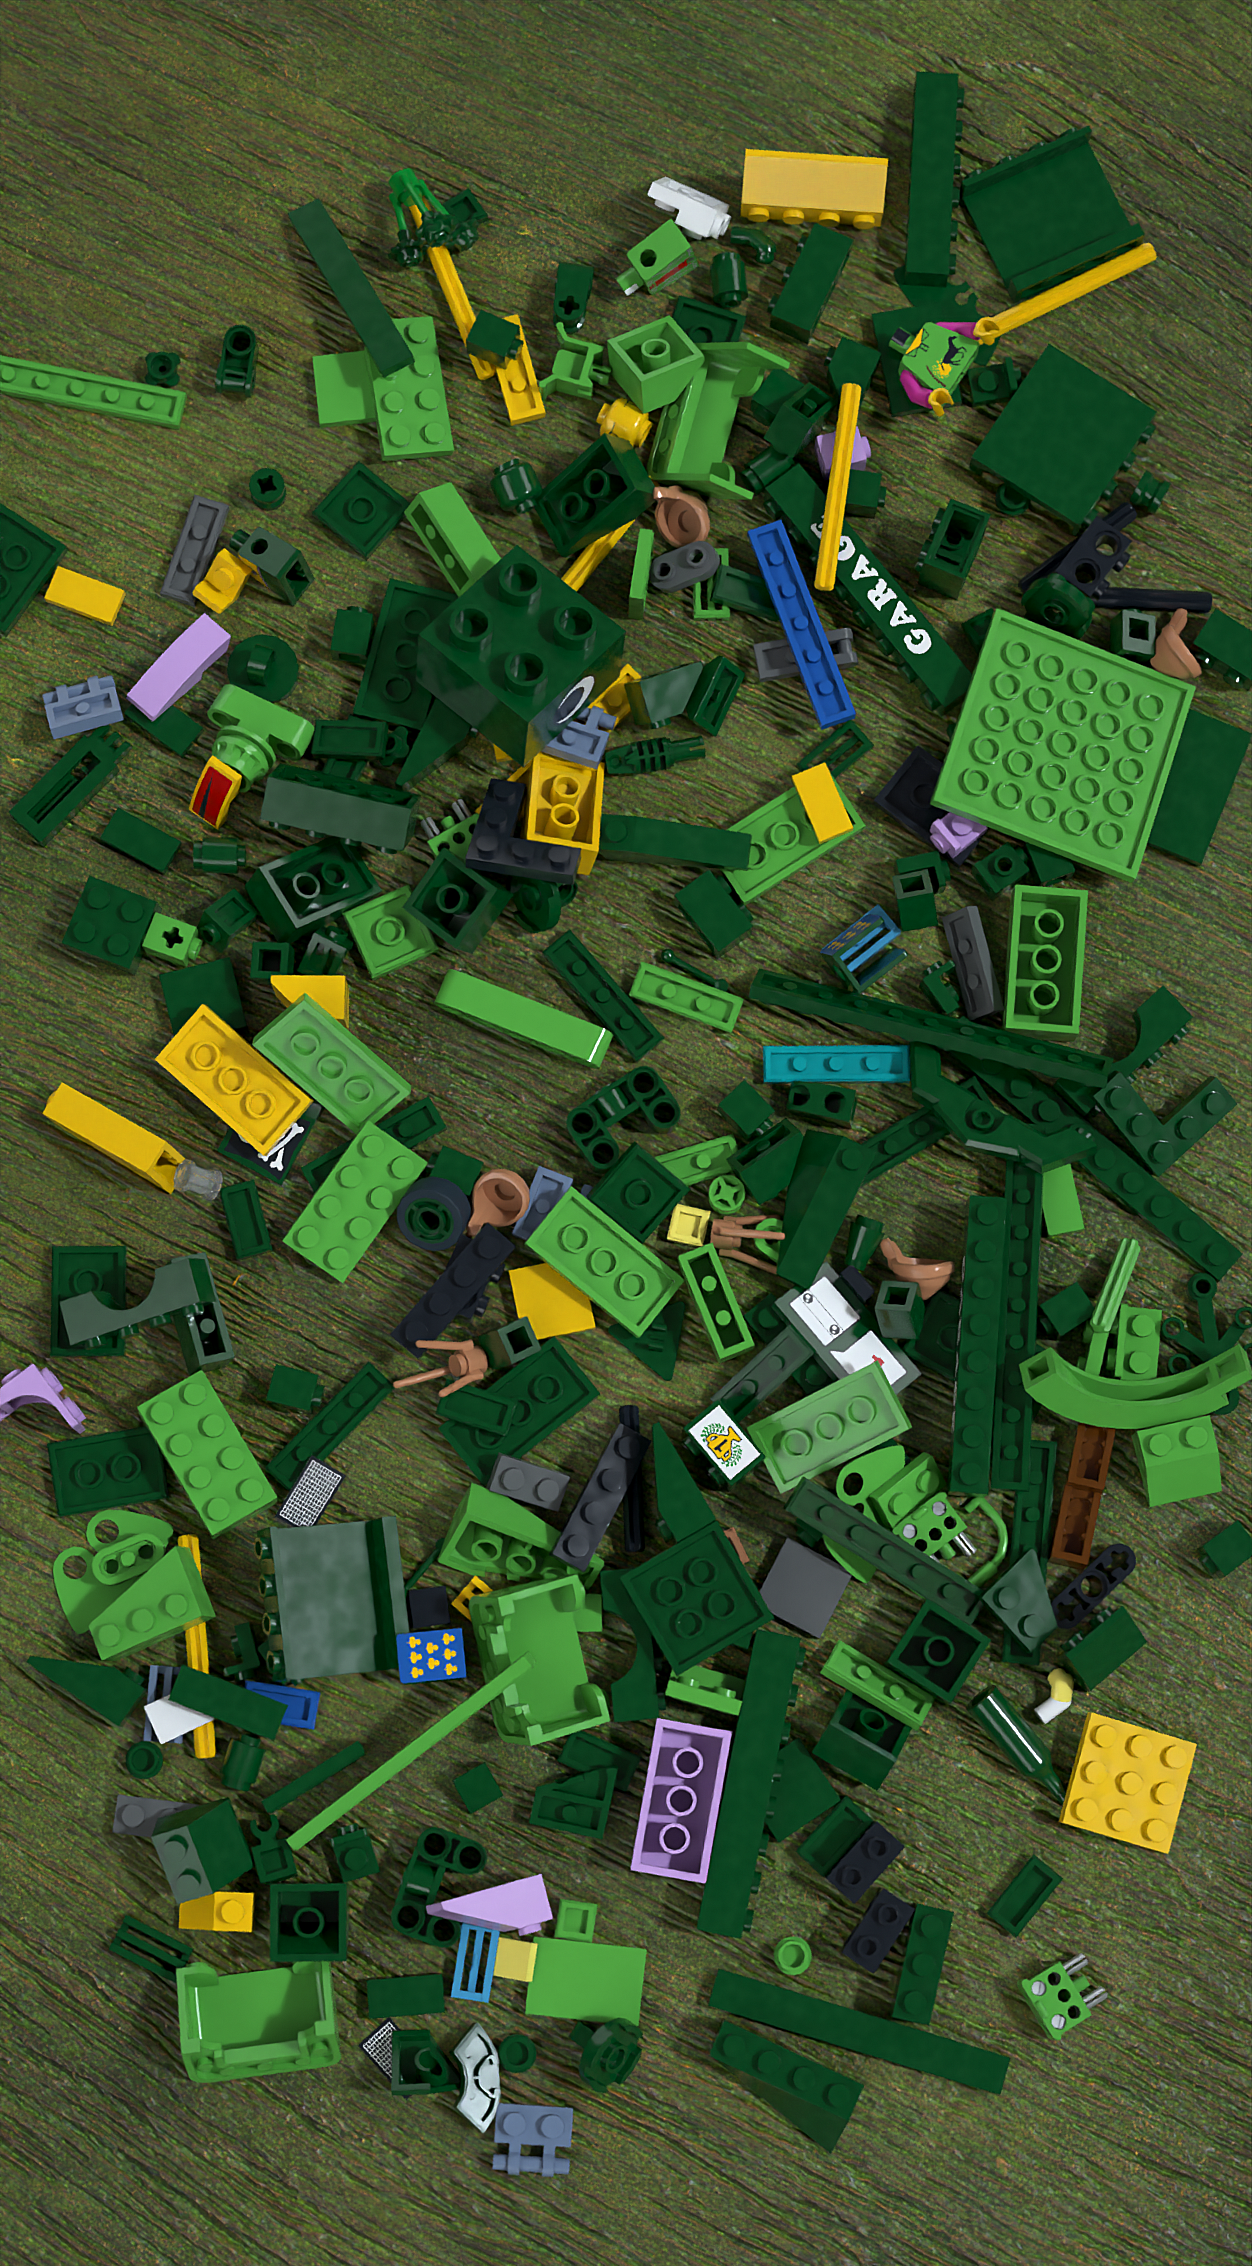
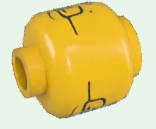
M622 397L615 400L612 405L605 403L596 420L597 423L601 424L600 436L606 433L628 440L633 448L635 446L638 448L642 446L652 426V422L648 421V412L643 414L635 403Z

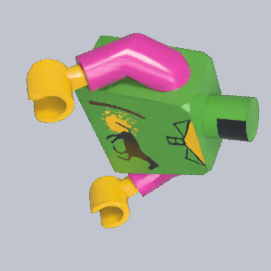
M983 317L978 322H937L935 324L926 322L917 337L899 327L892 336L889 346L904 355L900 362L898 373L910 401L930 409L933 408L938 417L943 416L945 413L943 410L946 403L954 404L951 395L977 356L980 343L977 341L982 339L986 345L994 343L995 339L988 332L1000 329L991 317Z

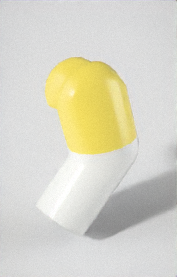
M1056 1668L1049 1673L1047 1679L1051 1685L1050 1698L1034 1709L1035 1714L1044 1725L1071 1704L1074 1681L1072 1676L1062 1668Z

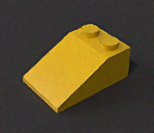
M541 751L532 759L520 839L581 848V861L577 874L589 876L599 852L605 763L600 762L596 770Z

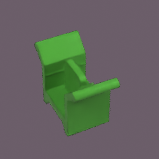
M558 322L556 324V337L562 350L557 352L552 368L553 375L539 382L541 398L545 400L548 395L559 391L592 400L593 383L591 381L599 382V385H608L609 378L611 377L612 369L607 365L600 366L604 360V347L568 337L564 330V324Z

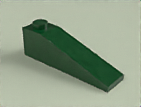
M602 814L599 852L606 860L748 871L752 835L638 816Z

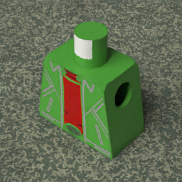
M671 218L626 254L631 268L615 279L626 296L642 285L653 295L697 268L699 264L691 245Z

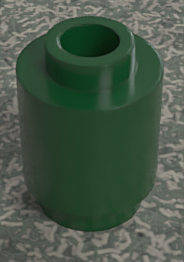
M735 252L717 254L712 258L713 264L710 266L713 301L721 304L723 308L739 307L748 298L745 263L740 259V255Z
M771 444L744 465L745 469L739 475L747 489L757 496L761 492L764 493L767 486L789 471L794 460L788 455L777 452Z
M203 837V840H194V869L202 870L203 873L238 874L239 867L246 866V845H240L239 838Z
M240 1733L238 1739L230 1738L220 1769V1773L223 1774L220 1781L221 1784L249 1792L251 1783H256L266 1752V1748L260 1746L262 1739L245 1733Z

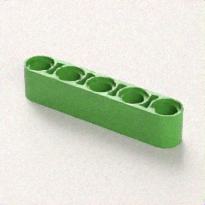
M453 969L447 970L434 1001L436 1006L445 1011L594 1069H600L613 1037L610 1031Z

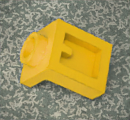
M224 548L216 555L205 579L194 588L192 594L207 607L221 614L238 599L253 569Z

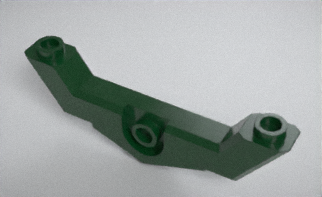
M909 1041L912 1099L932 1110L965 1150L1018 1161L1040 1174L1097 1154L1098 1145L1094 1142V1137L1088 1131L1082 1128L1073 1130L1072 1128L1065 1127L1046 1135L1042 1134L1010 1114L1006 1115L977 1098V1095L942 1076L941 1058L937 1052L938 1048L936 1045L920 1041Z

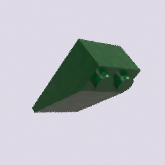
M604 433L542 490V494L535 500L537 503L535 510L561 557L566 558L636 519L656 501L653 495L655 486L630 441Z
M331 836L259 867L244 886L278 943L289 944L311 935L322 926H326L343 916L342 913L364 904L382 892L355 846L340 842V837Z
M657 1422L652 1425L651 1431L656 1509L659 1518L655 1521V1526L665 1543L672 1540L674 1545L715 1522L716 1517L661 1424Z

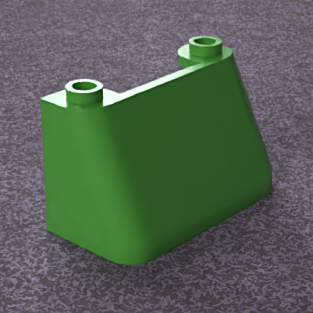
M566 1574L486 1592L470 1598V1617L485 1683H488L528 1651L536 1660V1665L529 1672L490 1701L496 1730L500 1738L506 1743L533 1746L610 1721L608 1713L610 1701L607 1693L596 1684L589 1683L573 1616V1612L580 1610L582 1601L585 1600V1590L577 1574Z
M330 1961L292 1962V1967L218 1976L215 1969L203 1962L191 1963L185 1968L176 1969L181 2055L191 2080L200 2083L218 2082L332 2066L341 2060Z

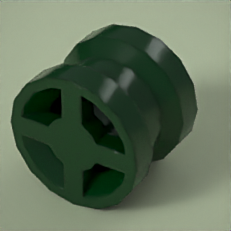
M261 468L251 476L249 490L254 504L265 511H272L281 507L287 496L282 475L275 469ZM269 482H271L269 486H265V487L261 486V485L269 484Z
M1146 470L1129 502L1135 505L1142 504L1147 507L1148 512L1155 515L1172 483L1166 480L1160 482L1154 478L1153 473Z

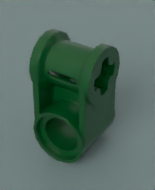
M559 261L553 302V324L556 328V324L562 322L566 334H574L583 327L595 267ZM567 310H572L571 315H566Z
M235 325L230 327L224 336L221 360L216 373V393L222 394L223 391L243 393L246 398H252L259 347L253 330L248 326ZM239 340L250 342V346L244 351L233 349V345Z

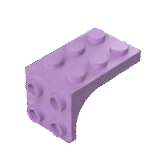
M32 1364L22 1372L20 1369L12 1371L1 1380L3 1386L0 1388V1422L24 1405L46 1403L55 1406L76 1432L81 1434L86 1430L81 1423L86 1419L85 1415L69 1397L62 1398L59 1392L64 1387L47 1367L40 1370L36 1365Z

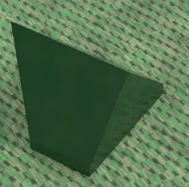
M430 2029L392 2031V2096L426 2095L460 2089V2073L431 2036Z

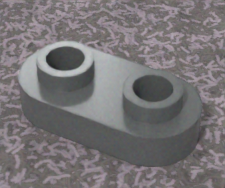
M695 541L656 558L650 566L649 578L651 583L660 591L673 593L713 576L719 568L720 557L718 552L709 543ZM703 553L702 560L694 563L695 556ZM666 567H670L669 574L667 576L662 577V570Z

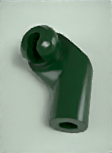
M732 226L730 244L751 246L756 250L755 259L758 263L770 264L774 261V252H777L776 244L762 230Z

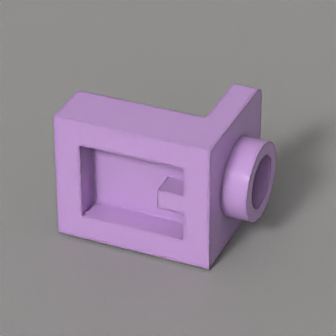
M950 812L941 820L937 819L932 823L930 828L932 836H930V839L941 853L948 852L954 858L987 831V827Z

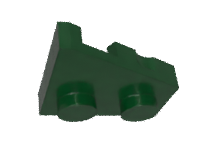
M1032 1548L1027 1549L978 1597L1027 1653H1032L1058 1628L1037 1555Z
M610 1765L537 1784L529 1824L603 1840L618 1766Z

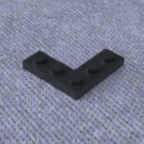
M491 778L466 854V868L574 885L581 861V848L514 838V832L527 794L526 784Z

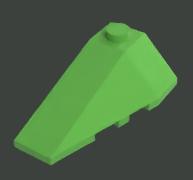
M474 1483L470 1484L456 1509L438 1557L439 1563L470 1575L485 1577V1572L506 1574L507 1580L519 1581L520 1576L544 1580L566 1574H577L584 1590L591 1588L604 1566V1560L593 1555L585 1572L580 1573L551 1557L549 1553L560 1534L558 1530L508 1497Z

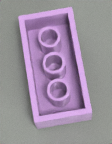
M656 1719L630 1870L706 1884L731 1731Z

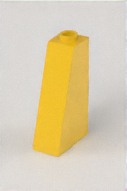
M61 1083L59 1088L47 1100L46 1108L42 1114L55 1125L169 1194H172L191 1164L165 1140L64 1083Z

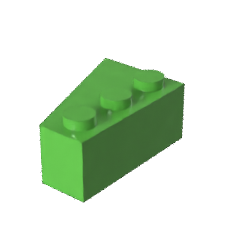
M174 1546L88 1625L101 1660L118 1661L216 1617L190 1547Z

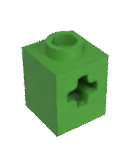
M155 912L142 947L149 955L187 968L190 959L196 960L202 946V940L198 939L200 934L197 927ZM176 935H179L182 943H175L173 948H170L167 939L174 940Z

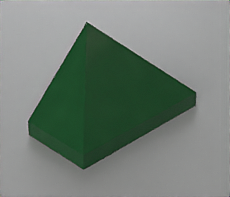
M717 656L706 664L686 704L689 720L710 736L716 737L746 673L724 656Z

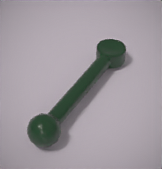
M664 949L661 952L662 961L666 963L672 962L714 986V988L727 992L729 986L726 980L714 979L676 957L671 949Z
M445 1538L437 1540L435 1550L404 1584L405 1599L408 1598V1591L438 1558Z

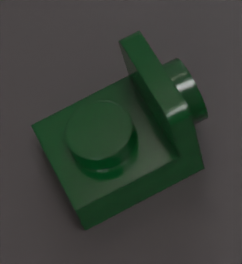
M1011 356L1004 357L1001 364L971 368L966 372L972 407L1008 402L1022 384L1019 366H1013Z
M938 850L896 859L893 866L895 875L928 869L929 875L932 874L936 894L944 893L946 882L951 881L947 860L941 861Z
M233 888L204 910L197 930L207 944L213 945L222 953L228 948L232 938L257 920L259 912Z
M331 925L328 927L322 926L314 932L297 971L304 975L337 976L347 952L352 949L355 942L347 938L348 934L338 927Z
M952 960L944 965L941 961H937L922 972L924 978L919 988L938 1014L952 1017L960 1007L957 1004L959 997L948 982L943 984L941 980L950 975L956 965Z
M250 1622L234 1626L236 1635L230 1636L236 1658L243 1657L244 1663L223 1669L224 1676H234L235 1682L256 1677L255 1669L264 1667L261 1653L257 1649L259 1646L253 1624Z
M358 1823L336 1829L338 1837L330 1839V1842L334 1848L344 1883L381 1872L368 1828L359 1830Z

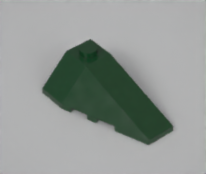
M807 1129L787 1189L781 1232L785 1234V1238L780 1240L776 1269L777 1276L807 1291L810 1290L873 1164L877 1152L841 1135Z

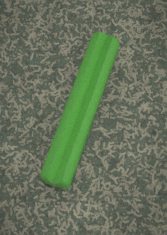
M1123 1238L1118 1245L1090 1319L1092 1330L1097 1333L1102 1332L1106 1334L1112 1327L1141 1249L1138 1241L1134 1238Z

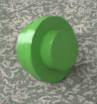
M786 1937L775 1947L774 1962L778 1969L785 1974L798 1975L804 1972L811 1963V1949L799 1937Z

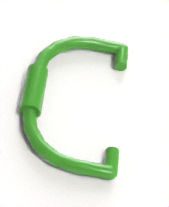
M974 1497L963 1508L970 1514L979 1506L991 1518L999 1535V1545L993 1559L985 1562L967 1579V1581L981 1588L998 1572L997 1567L1006 1556L1009 1540L1006 1525L998 1512L985 1498ZM911 1590L913 1593H915V1594H916L917 1596H919L921 1599L926 1600V1598L922 1597L921 1595H919V1594L916 1593L915 1591Z

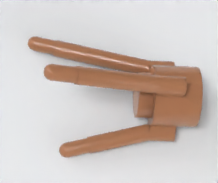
M779 1215L724 1216V1219H713L710 1243H713L714 1248L719 1249V1256L732 1257L776 1275L777 1266L734 1250L733 1247H740L742 1237L783 1240L785 1234L781 1232L743 1229L742 1226L759 1224L769 1218L780 1220Z
M418 1340L416 1342L418 1348L456 1350L454 1355H451L449 1358V1366L395 1381L393 1387L409 1386L451 1373L456 1377L459 1376L461 1379L440 1390L439 1396L445 1397L472 1381L483 1379V1374L487 1371L488 1367L487 1356L482 1347L479 1345L474 1346L472 1340L462 1342Z

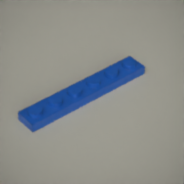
M782 520L747 531L748 540L821 730L855 719L854 707Z

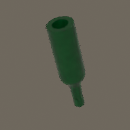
M995 1685L988 1686L968 1703L966 1710L1020 1774L1042 1782L1063 1806L1067 1788L1053 1770L1050 1750Z

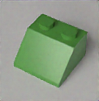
M670 315L607 340L609 367L612 369L611 375L643 414L674 402L705 361L702 352Z
M1210 1415L1140 1430L1131 1435L1149 1508L1222 1491L1219 1451Z

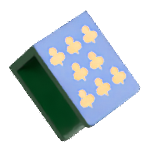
M866 915L819 952L847 991L858 994L862 993L908 956L906 950L893 947L855 977L842 961L841 955L884 922L881 916Z
M462 1628L397 1635L400 1681L404 1685L468 1679L464 1632Z

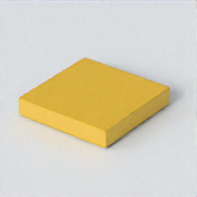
M543 1263L509 1270L518 1318L528 1317L538 1341L550 1339L554 1336L560 1337L596 1329L590 1299L548 1264Z

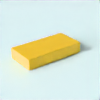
M57 566L44 599L53 605L113 626L126 593L117 587Z
M826 763L792 776V781L819 844L853 831L852 823Z

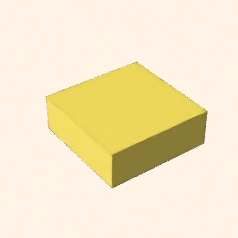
M677 1204L673 1209L666 1241L698 1248L702 1247L711 1211Z
M499 1937L493 1975L532 1982L538 1943Z

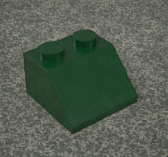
M443 848L402 908L455 949L473 954L513 894L485 872L466 868V861Z
M846 1689L812 1753L878 1791L894 1766L912 1728Z
M229 1797L157 1819L151 1838L177 1904L213 1894L255 1865Z
M349 1883L270 1884V1962L347 1961Z

